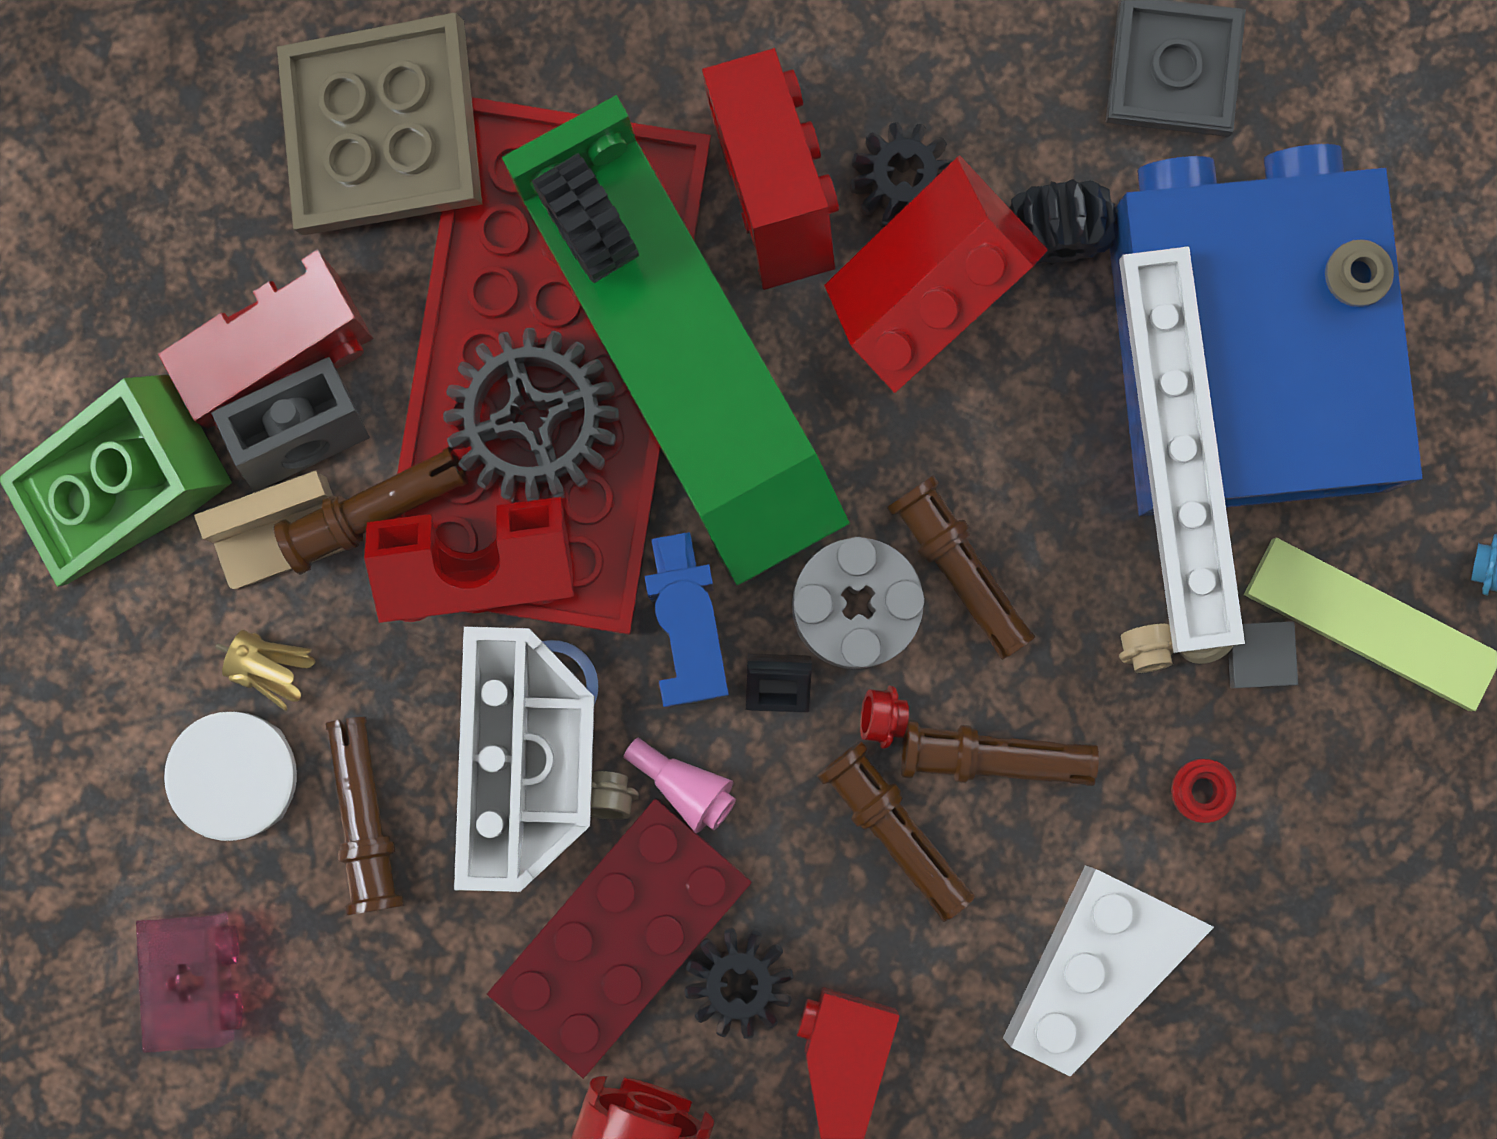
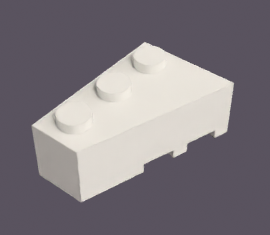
M1085 865L1003 1039L1011 1048L1071 1077L1214 927L1097 869Z

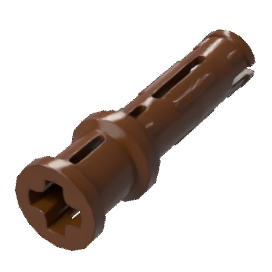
M447 447L443 449V452L346 500L342 496L335 497L333 495L322 500V508L292 523L284 519L274 524L275 538L289 566L297 574L301 575L311 570V562L340 548L350 551L358 547L359 542L363 541V533L366 532L367 522L396 518L452 489L468 484L466 472L464 470L458 471L457 469L460 462L459 457L453 449Z
M933 475L889 505L887 509L892 515L899 514L921 545L917 551L922 559L926 558L928 563L934 560L974 620L989 638L1000 659L1003 660L1032 641L1035 635L1030 631L1023 619L1020 618L1008 597L976 554L967 539L971 535L967 530L970 528L965 520H957L937 492L936 488L939 482Z
M366 717L346 718V722L335 720L325 723L329 734L345 843L339 844L340 851H337L338 861L345 863L351 899V902L345 906L347 916L404 906L403 897L395 894L390 855L395 852L394 842L390 841V836L383 837L366 729Z
M908 720L907 729L902 739L901 776L904 778H912L916 772L953 775L955 781L960 783L973 780L975 775H990L1094 786L1095 778H1097L1099 751L1098 746L1092 744H1063L1050 741L978 735L977 729H972L970 725H960L957 731L921 728L918 722L914 720Z
M859 741L832 761L817 777L822 784L831 783L854 812L851 817L857 827L861 826L863 830L870 828L914 885L927 898L941 920L946 922L965 909L974 900L975 895L958 878L923 831L909 817L907 811L900 804L903 799L900 795L901 790L895 783L889 785L866 758L867 748L862 741Z

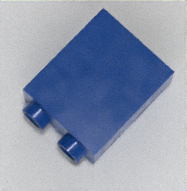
M1314 144L1287 148L1265 156L1266 179L1217 184L1215 161L1213 158L1204 156L1160 160L1146 164L1137 170L1139 191L1126 192L1115 207L1117 224H1115L1116 239L1113 240V246L1110 247L1139 516L1154 515L1119 264V259L1125 254L1189 247L1226 508L1384 493L1423 479L1387 168L1344 172L1341 146ZM1352 240H1368L1381 246L1389 255L1394 269L1393 282L1386 295L1377 302L1364 307H1353L1340 302L1330 292L1325 278L1326 265L1332 253L1341 245ZM1361 261L1352 263L1351 274L1353 278L1360 283H1368L1371 279L1369 266Z

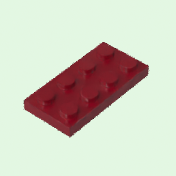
M655 798L488 991L487 995L584 1079L749 887L752 881Z

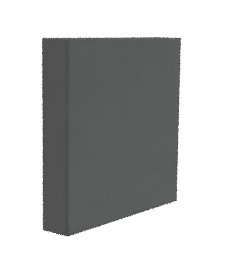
M1119 0L1105 123L1229 137L1234 130L1246 9L1171 0Z

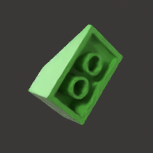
M169 374L123 378L0 476L1 485L57 587L69 584L189 516L232 484L202 427L193 420Z

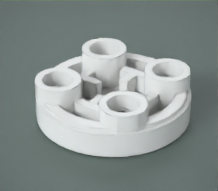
M219 712L195 721L180 734L168 754L164 780L169 802L174 812L185 825L205 837L222 841H233L258 835L284 817L295 792L297 770L292 749L279 728L252 714Z

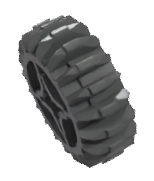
M526 328L524 330V347L516 349L509 333H500L498 337L504 351L503 353L494 357L490 349L482 343L475 349L477 355L485 364L479 371L466 362H461L458 366L460 374L471 382L469 388L458 385L448 386L447 395L457 402L464 403V408L445 411L443 419L447 424L464 426L465 428L448 437V445L453 450L472 447V450L462 457L459 466L465 472H469L484 463L486 466L480 473L477 481L478 485L483 489L488 490L494 485L499 476L503 477L501 496L503 499L511 501L516 495L519 483H524L527 501L538 500L541 496L540 483L548 482L554 497L564 498L565 491L559 478L570 474L573 482L579 488H583L587 485L588 481L578 466L584 460L593 468L599 470L605 465L604 458L592 450L594 443L603 446L615 445L616 436L608 430L599 428V423L618 421L619 410L612 406L598 405V402L613 396L615 388L612 382L591 384L604 370L600 360L596 359L588 362L581 368L578 367L586 351L584 345L580 342H575L571 345L563 356L559 354L562 347V336L559 332L552 331L549 334L544 349L538 348V337L534 328ZM540 366L556 370L568 377L578 389L566 394L562 390L554 393L540 392L532 386L525 367ZM507 374L511 391L509 402L504 409L491 414L490 420L480 423L481 408L488 391L501 377ZM522 387L525 388L531 402L534 401L539 410L548 409L549 411L547 418L540 417L543 426L538 429L543 440L542 445H539L537 437L524 422H515L516 414L524 415L520 409L525 404L521 393ZM585 408L584 423L578 439L563 456L557 459L552 441L554 429L560 422L572 417V412ZM500 438L502 441L511 438L524 439L530 444L538 466L522 467L507 463L492 454L485 442Z

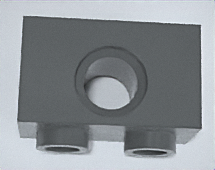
M330 357L211 412L236 468L254 493L370 438L347 388Z

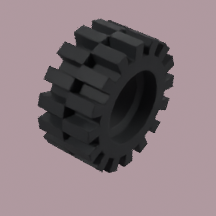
M578 153L532 180L542 204L557 226L560 235L566 241L575 259L578 260L581 268L593 283L639 257L636 245L629 236L630 233L621 221L619 213L614 205L611 204L607 193L602 185L600 186L592 170L588 168L586 162Z

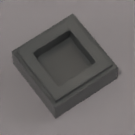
M1294 621L1242 624L1245 644L1234 645L1228 652L1230 689L1298 685Z

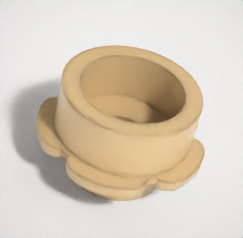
M1170 624L1142 626L1121 634L1120 637L1124 651L1119 654V657L1123 663L1133 664L1136 673L1153 672L1173 664L1171 658L1173 646Z

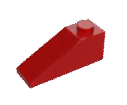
M825 987L821 989L818 1002L811 999L806 1000L797 1030V1037L807 1039L804 1049L820 1139H864L900 1015L896 1008Z

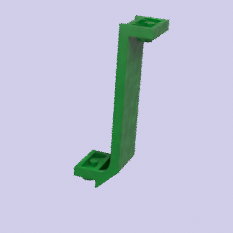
M617 95L504 155L502 160L519 196L692 502L712 540L721 563L729 577L732 576L735 584L738 586L849 525L850 522L815 450L637 143L630 118ZM577 153L584 159L588 168L596 176L600 186L602 185L607 193L608 199L619 213V217L629 231V236L634 241L636 250L639 253V257L596 283L589 279L578 260L575 259L566 241L560 235L557 226L550 218L547 209L542 204L532 183V180Z

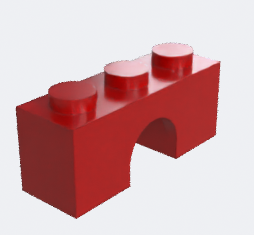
M561 497L496 505V539L485 549L471 553L458 552L445 546L436 535L432 514L367 522L364 560L379 623L398 620L415 622L428 616L458 612L482 613L495 607L525 603L543 605L551 603L556 599L574 597L572 559Z

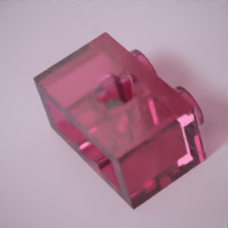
M227 911L151 916L136 921L143 1053L218 1048L234 1040V1030H239L242 1027L243 1004L240 991H232L230 965L237 964L239 960V936L235 925L228 926ZM191 970L193 975L203 976L204 987L193 992L192 986L181 985L180 974Z

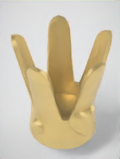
M241 630L235 636L230 647L219 643L215 646L217 650L227 653L222 668L223 676L229 677L230 681L247 688L254 687L284 711H287L284 702L270 691L293 702L300 700L301 693L298 688L291 684L294 681L293 673L277 663L310 668L316 662L313 657L306 655L311 652V649L265 642L261 640L258 634H250L245 630Z

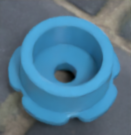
M1497 534L1493 536L1491 545L1478 543L1471 581L1483 583L1482 593L1486 596L1489 595V590L1497 592Z

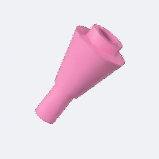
M639 737L630 744L624 754V759L655 780L657 788L695 833H699L706 825L713 830L717 829L728 816L736 802V798L729 794L733 786L732 780L674 758L670 760Z

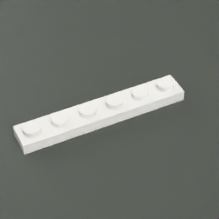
M1189 247L1125 254L1119 259L1173 653L1245 644Z

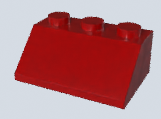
M959 155L824 286L851 347L887 386L896 393L1025 275L1048 249Z

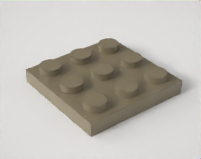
M456 12L277 47L293 230L302 235H309L482 204L464 20Z

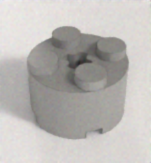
M861 537L834 542L817 552L803 568L795 585L792 599L794 623L798 635L805 646L822 661L846 669L874 667L898 655L915 636L922 619L924 606L921 583L909 561L891 546L877 540ZM863 589L871 596L867 607L872 612V615L869 619H866L863 615L858 614L850 620L842 613L847 602L841 594L848 590L855 595Z

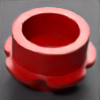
M889 685L887 690L884 691L869 689L865 694L860 717L861 737L863 740L877 741L883 749L891 745L893 737L903 738L908 725L909 705L907 700L898 699L896 687Z

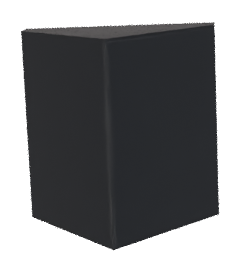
M748 653L746 710L809 712L812 675L811 656Z

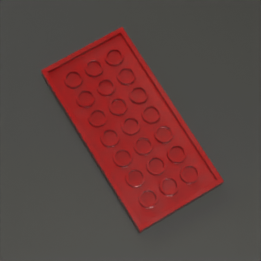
M472 97L482 204L441 211L397 474L443 452V449L449 447L447 438L465 429L464 426L447 424L443 419V413L450 409L464 408V403L457 402L447 395V389L449 385L469 388L471 382L460 374L458 366L461 362H466L479 371L485 365L475 350L478 345L485 344L490 349L492 355L496 357L504 352L499 343L498 336L500 333L508 332L514 342L515 349L524 347L523 333L526 328L535 329L538 337V348L543 349L545 348L547 337L552 331L561 333L562 347L559 354L563 356L575 342L583 344L586 351L578 367L581 368L588 362L596 359L600 360L604 370L591 384L613 383L615 394L609 399L598 402V405L618 408L619 420L612 423H599V428L608 430L616 436V442L614 446H603L594 443L592 450L599 453L605 460V465L601 470L593 468L585 460L578 466L588 481L587 485L579 488L573 482L570 474L559 478L565 491V497L561 498L572 559L574 597L556 599L551 603L543 605L525 603L495 607L485 612L631 635L661 447L519 196L502 160L504 155L580 114ZM631 122L637 143L695 242L711 135ZM540 366L525 367L532 386L540 392L554 393L562 390L566 394L578 389L568 377L556 370ZM507 374L501 377L488 391L482 404L480 423L490 420L491 414L504 409L509 402L511 391ZM522 387L521 393L525 404L520 409L524 415L516 414L515 422H524L537 437L539 445H542L543 440L538 429L543 426L540 417L547 418L549 411L548 409L539 410L534 401L531 402L525 388ZM585 408L572 412V417L560 422L554 429L552 441L557 459L563 456L578 439L584 423ZM500 438L485 442L492 454L507 463L522 467L538 466L530 444L524 439L511 438L502 441ZM472 447L456 449L454 451L461 460L465 454L472 450ZM483 463L475 470L466 472L468 484L452 489L396 518L432 514L436 535L445 546L463 553L477 552L488 547L496 539V505L527 501L525 484L519 483L516 495L511 501L503 499L501 496L503 477L499 476L494 485L488 490L478 485L479 475L486 466ZM460 466L457 467L458 471L463 470ZM548 482L540 483V499L554 497Z

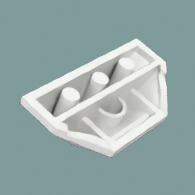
M464 627L454 890L521 892L590 827L595 696L529 628Z

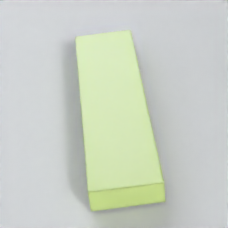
M1277 537L1271 540L1244 593L1250 599L1467 711H1476L1497 669L1496 650Z

